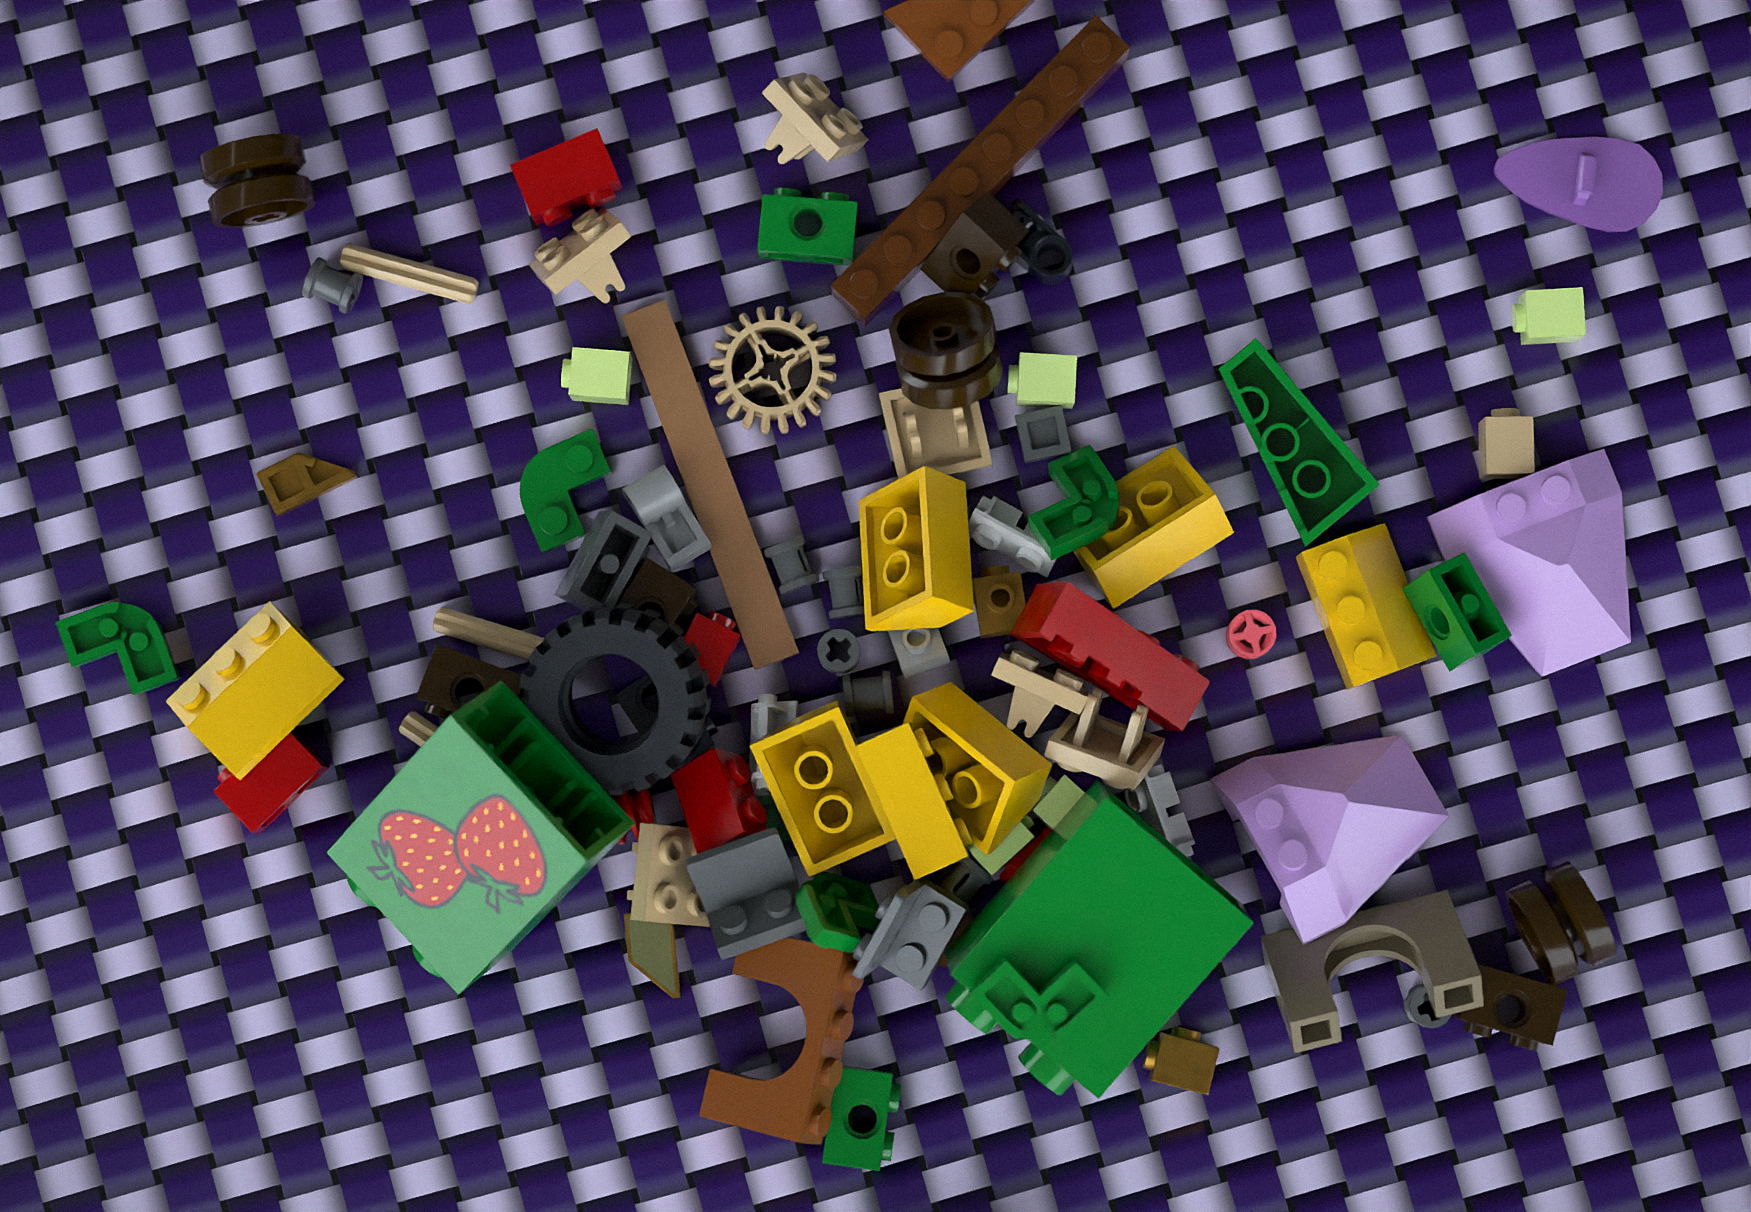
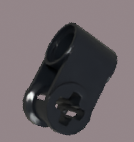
M1016 198L1011 203L1013 209L1010 213L1029 232L1018 244L1023 253L1015 262L1044 285L1054 286L1061 284L1068 279L1072 272L1073 252L1070 244L1047 225L1034 209ZM1050 250L1059 252L1065 259L1064 264L1059 269L1053 271L1046 270L1038 262L1040 255Z

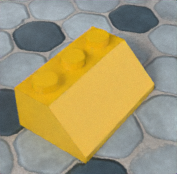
M1173 445L1116 481L1119 495V513L1115 524L1103 537L1073 552L1093 584L1114 609L1204 551L1212 548L1233 534L1234 531L1216 494Z
M923 466L858 500L865 629L870 631L941 628L974 612L966 483L964 481Z
M1385 523L1329 541L1303 551L1295 557L1347 690L1437 656L1427 631L1402 589L1409 583Z
M269 601L183 683L166 702L184 725L235 777L241 780L345 679L307 635Z
M950 681L912 697L903 724L910 722L914 731L923 727L934 752L933 755L926 757L934 775L943 772L954 797L946 802L953 819L963 817L973 839V844L984 854L988 855L995 851L1039 801L1052 764Z
M839 699L789 721L749 745L808 877L896 839L855 747L859 744Z
M908 722L855 746L914 880L969 856L966 846L974 843L963 817L953 819L946 802L954 797L943 772L934 775L926 757L933 755L934 752L923 727L914 731L911 723Z

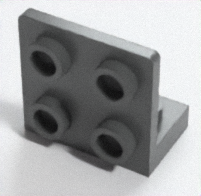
M773 827L753 833L747 837L708 849L685 859L688 873L707 913L721 960L807 930L796 904V892L801 886L777 828Z
M924 877L915 880L908 886L903 883L895 894L889 892L876 913V917L881 920L879 926L872 935L867 933L856 948L853 958L859 962L852 975L861 980L877 967L882 966L917 989H924L971 906Z

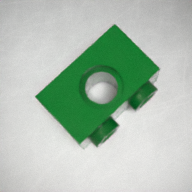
M776 188L773 195L763 194L758 240L759 258L850 266L854 261L858 202L849 201V195L836 192H823L820 199L802 197L801 191L789 188ZM806 215L817 217L822 223L820 231L813 236L799 234L795 229V225L801 217Z
M1465 552L1427 570L1402 588L1449 672L1484 655L1512 636Z
M843 1065L842 1077L837 1087L834 1088L830 1105L832 1121L826 1133L822 1163L880 1171L881 1160L891 1161L895 1132L885 1131L888 1112H898L901 1084L892 1083L893 1072ZM862 1104L870 1106L877 1116V1121L873 1128L863 1132L855 1130L848 1120L851 1109Z

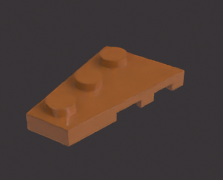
M907 0L883 11V14L935 70L949 82L1036 0Z

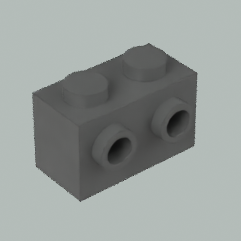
M613 510L599 511L554 595L584 612L594 606L607 604L608 607H616L627 590L625 585L632 572H637L644 563L650 549L647 544L653 533Z

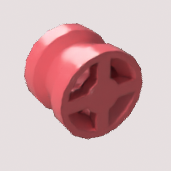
M1246 610L1239 613L1228 624L1226 630V642L1229 649L1236 656L1243 659H1256L1264 655L1272 648L1276 639V627L1273 620L1266 613L1259 610Z

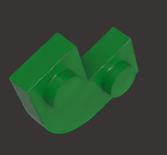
M593 428L543 449L530 460L522 474L519 490L521 504L543 554L586 536L569 492L612 474Z
M1091 445L1048 463L1049 476L1065 499L1028 515L1029 528L1051 561L1100 539L1113 527L1118 517L1119 495L1116 482Z
M119 602L106 603L55 622L71 667L76 668L117 652L133 695H139L181 679L162 627L150 613L137 606Z
M822 871L817 873L813 880L804 882L796 892V904L806 926L807 935L812 940V943L822 948H834L851 953L861 941L856 926L874 931L881 922L876 917L880 906L870 884Z
M1006 957L1001 959L969 989L970 995L1008 1034L1018 1040L1022 1038L1029 1041H1048L1055 1038L1059 1041L1065 1038L1110 998L1109 993L1075 958L1039 991Z

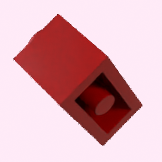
M598 128L510 165L536 225L545 222L546 226L562 223L573 216L571 210L585 204H589L590 208L607 204L616 198V191L623 189Z
M292 730L241 780L235 777L227 768H224L217 776L221 784L213 792L252 833L260 834L329 767Z
M715 747L671 774L697 854L739 840L753 833L767 830L765 823L767 815L764 807L756 798L751 783L752 772L748 763L741 755Z

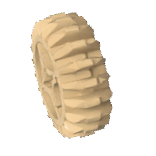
M758 307L757 317L759 322L751 324L748 315L742 313L739 315L740 323L744 328L741 332H738L730 324L724 327V332L732 342L728 344L722 340H715L713 344L714 349L724 354L725 357L710 358L708 364L710 368L721 370L723 373L710 377L709 383L711 387L726 386V389L719 392L715 399L718 405L725 404L731 400L734 401L727 411V416L731 420L738 417L742 411L746 412L742 423L743 428L749 430L753 426L755 419L759 418L762 419L760 425L761 433L768 435L771 430V421L778 420L781 434H786L789 432L787 418L794 416L796 424L803 428L806 426V420L801 411L806 408L812 415L819 416L821 408L813 399L815 397L825 401L831 399V392L820 386V384L835 383L836 373L822 370V367L836 363V357L832 353L819 354L820 351L830 344V340L827 336H821L815 340L811 339L818 330V324L815 321L808 323L803 330L800 329L799 326L803 318L801 312L795 311L788 323L784 322V307H776L775 320H767L765 308ZM762 335H785L794 339L802 346L795 350L792 347L783 352L775 351L769 347ZM749 343L756 356V363L749 372L744 374V378L734 383L733 370L736 358L742 348ZM761 351L765 353L768 360H774L775 365L778 361L784 364L780 372L781 382L785 390L781 389L777 380L771 381L770 375L767 380L760 376L765 372V362ZM810 358L812 362L810 382L805 391L796 398L789 384V377L793 371L801 367L800 363ZM761 389H769L775 392L780 401H782L783 406H760L749 401L743 395L750 391L754 393Z

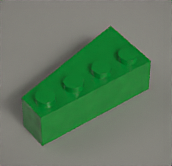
M1256 338L1219 368L1227 389L1306 547L1380 484Z

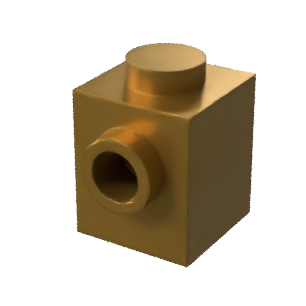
M1009 565L981 569V577L973 578L972 580L980 638L1008 635L1026 605L1021 572L1010 573Z
M1173 1026L1171 1035L1160 1032L1158 1042L1149 1041L1143 1068L1150 1070L1148 1079L1151 1081L1208 1095L1220 1048L1199 1042L1200 1032Z

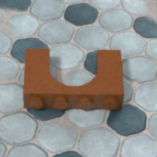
M787 937L736 955L732 974L778 985L789 991L797 999L806 1021L805 1044L795 1064L787 1072L774 1079L763 1080L736 1072L710 1069L699 1113L700 1117L799 1143L822 1144L823 1136L828 1132L832 1121L830 1105L834 1088L837 1087L842 1077L843 1065L841 1057L845 1040L848 1039L853 1029L854 1018L852 1009L856 992L860 990L864 978L860 980L852 975L859 962L853 958L854 952L848 953L834 948H822L809 941Z

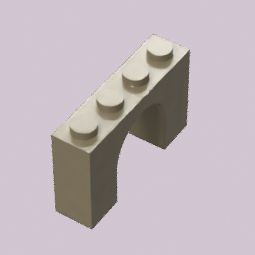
M1448 890L1423 894L1416 898L1384 906H1375L1356 912L1345 925L1305 945H1302L1293 928L1282 929L1275 933L1261 936L1265 968L1294 1053L1342 1042L1338 1010L1329 984L1341 968L1350 962L1365 957H1391L1401 960L1415 969L1423 981L1436 1018L1484 1006L1481 974Z

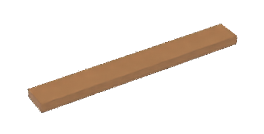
M666 300L622 315L621 318L701 528L711 542L712 549L709 551L754 670L798 655V648Z

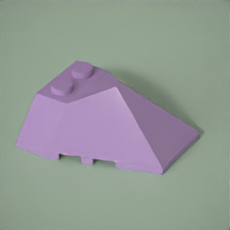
M1605 449L1559 463L1481 493L1426 517L1444 562L1464 552L1466 553L1512 634L1509 638L1510 641L1541 677L1631 643L1622 492Z
M1402 735L1253 757L1210 780L1232 821L1240 819L1281 892L1280 906L1302 945L1345 925L1375 891L1377 892L1387 882L1388 878L1449 818V814Z

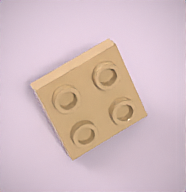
M803 72L774 79L762 92L782 114L764 145L767 150H773L778 145L783 147L782 153L778 156L780 164H785L793 158L801 159L814 149L829 162L857 153L869 140L860 131L862 124L858 118L845 108L839 109L828 97L830 94L828 87L815 75H807Z
M603 207L597 212L595 209L586 211L572 223L574 229L560 241L557 238L547 241L534 253L537 259L531 262L529 266L555 295L576 279L603 303L610 301V296L605 289L607 285L612 284L618 291L625 289V284L610 253L632 236L621 221Z
M901 388L879 393L898 479L923 466L949 476L993 466L978 401L971 405L954 409H929L913 404L903 395Z
M1014 648L1011 655L1001 652L991 674L1015 686L1007 728L1013 730L1017 726L1018 721L1025 720L1027 725L1024 735L1030 738L1055 704L1080 715L1089 694V690L1082 687L1083 679L1061 668H1057L1055 675L1037 667L1040 659Z
M1094 688L1092 694L1088 695L1081 714L1071 712L1048 740L1044 757L1057 761V764L1065 770L1072 772L1084 771L1100 777L1104 783L1111 787L1135 790L1160 757L1165 739L1143 731L1149 709L1146 706L1138 705L1137 710L1132 713L1129 725L1098 715L1104 691Z
M640 823L638 843L632 842L631 851L637 852L634 889L627 890V900H632L630 920L710 927L707 913L685 864L686 858L697 854L689 828Z

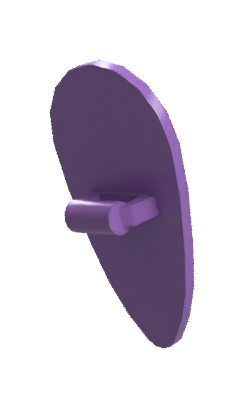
M1582 137L1539 141L1508 152L1501 156L1494 166V173L1498 180L1509 191L1526 203L1575 224L1605 232H1627L1644 224L1657 210L1663 194L1662 173L1655 158L1641 145L1625 139Z

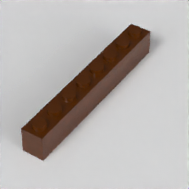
M1095 15L831 284V294L866 327L921 271L922 265L960 215L987 191L994 196L1127 60L1130 47Z

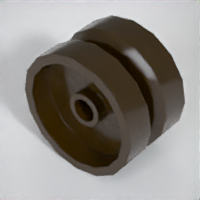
M267 134L239 139L216 146L204 152L198 159L203 182L209 187L218 189L208 199L212 222L216 227L245 228L265 225L300 215L316 205L311 180L307 176L297 174L307 163L303 142L298 135Z
M940 292L927 295L905 305L893 317L889 333L896 359L898 378L903 395L913 404L929 409H954L967 406L988 396L999 384L1003 368L996 342L997 334L990 306L979 297L963 292Z
M1569 861L1563 862L1544 872V891L1532 881H1525L1505 891L1508 908L1520 937L1536 965L1551 985L1556 986L1578 974L1577 955L1590 966H1597L1616 956V945L1605 916L1587 883Z

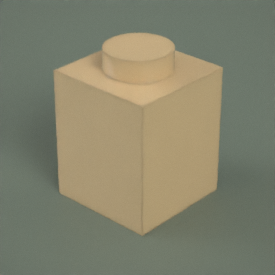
M1515 408L1491 410V417H1484L1478 423L1479 479H1520L1535 473L1533 416H1520V409Z

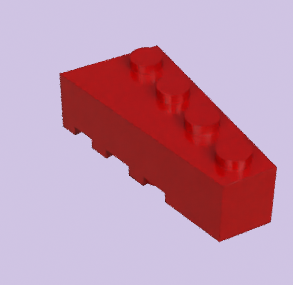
M1057 580L1055 583L1037 584L1010 632L1015 638L1096 688L1104 691L1130 709L1136 711L1139 704L1148 707L1146 718L1166 731L1184 730L1210 683L1207 678L1198 673L1200 667L1195 662L1179 654L1172 655L1160 646V641L1155 637L1135 629L1122 620L1119 615L1105 608L1068 581Z

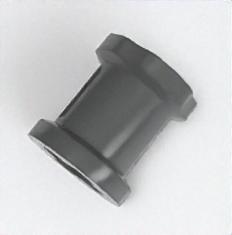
M318 257L307 274L302 296L309 299L316 296L339 306L340 312L348 314L359 296L363 284V275L354 273L352 276L327 266L326 260Z
M804 536L791 538L764 550L765 557L772 559L781 582L779 587L781 595L797 591L819 581L817 573H812L802 547L806 543Z
M862 566L823 571V579L829 582L832 604L829 618L842 619L865 615L861 577Z
M833 629L825 633L819 640L817 647L818 658L823 668L828 672L846 674L852 671L859 663L860 645L857 638L851 632L843 629ZM835 640L837 644L842 645L847 641L851 645L847 650L850 658L849 661L843 663L841 660L836 659L830 662L827 659L831 654L828 646L830 642Z
M883 671L881 676L857 679H852L850 675H842L846 717H854L855 712L884 709L887 714L894 713L890 671Z
M969 857L959 860L958 864L940 884H934L963 902L968 903L984 884L990 885L994 879ZM969 876L965 883L958 889L957 892H955V890L966 879V877Z
M1424 984L1411 988L1403 1003L1404 1012L1410 1021L1427 1028H1438L1447 1023L1452 1014L1436 1018L1433 1010L1434 1017L1430 1018L1428 1014L1419 1013L1417 1006L1424 1003L1423 995L1426 993L1428 996Z

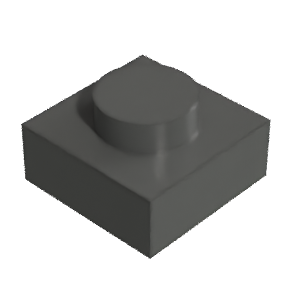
M1062 405L1015 415L1014 418L1024 463L1067 455L1072 452Z

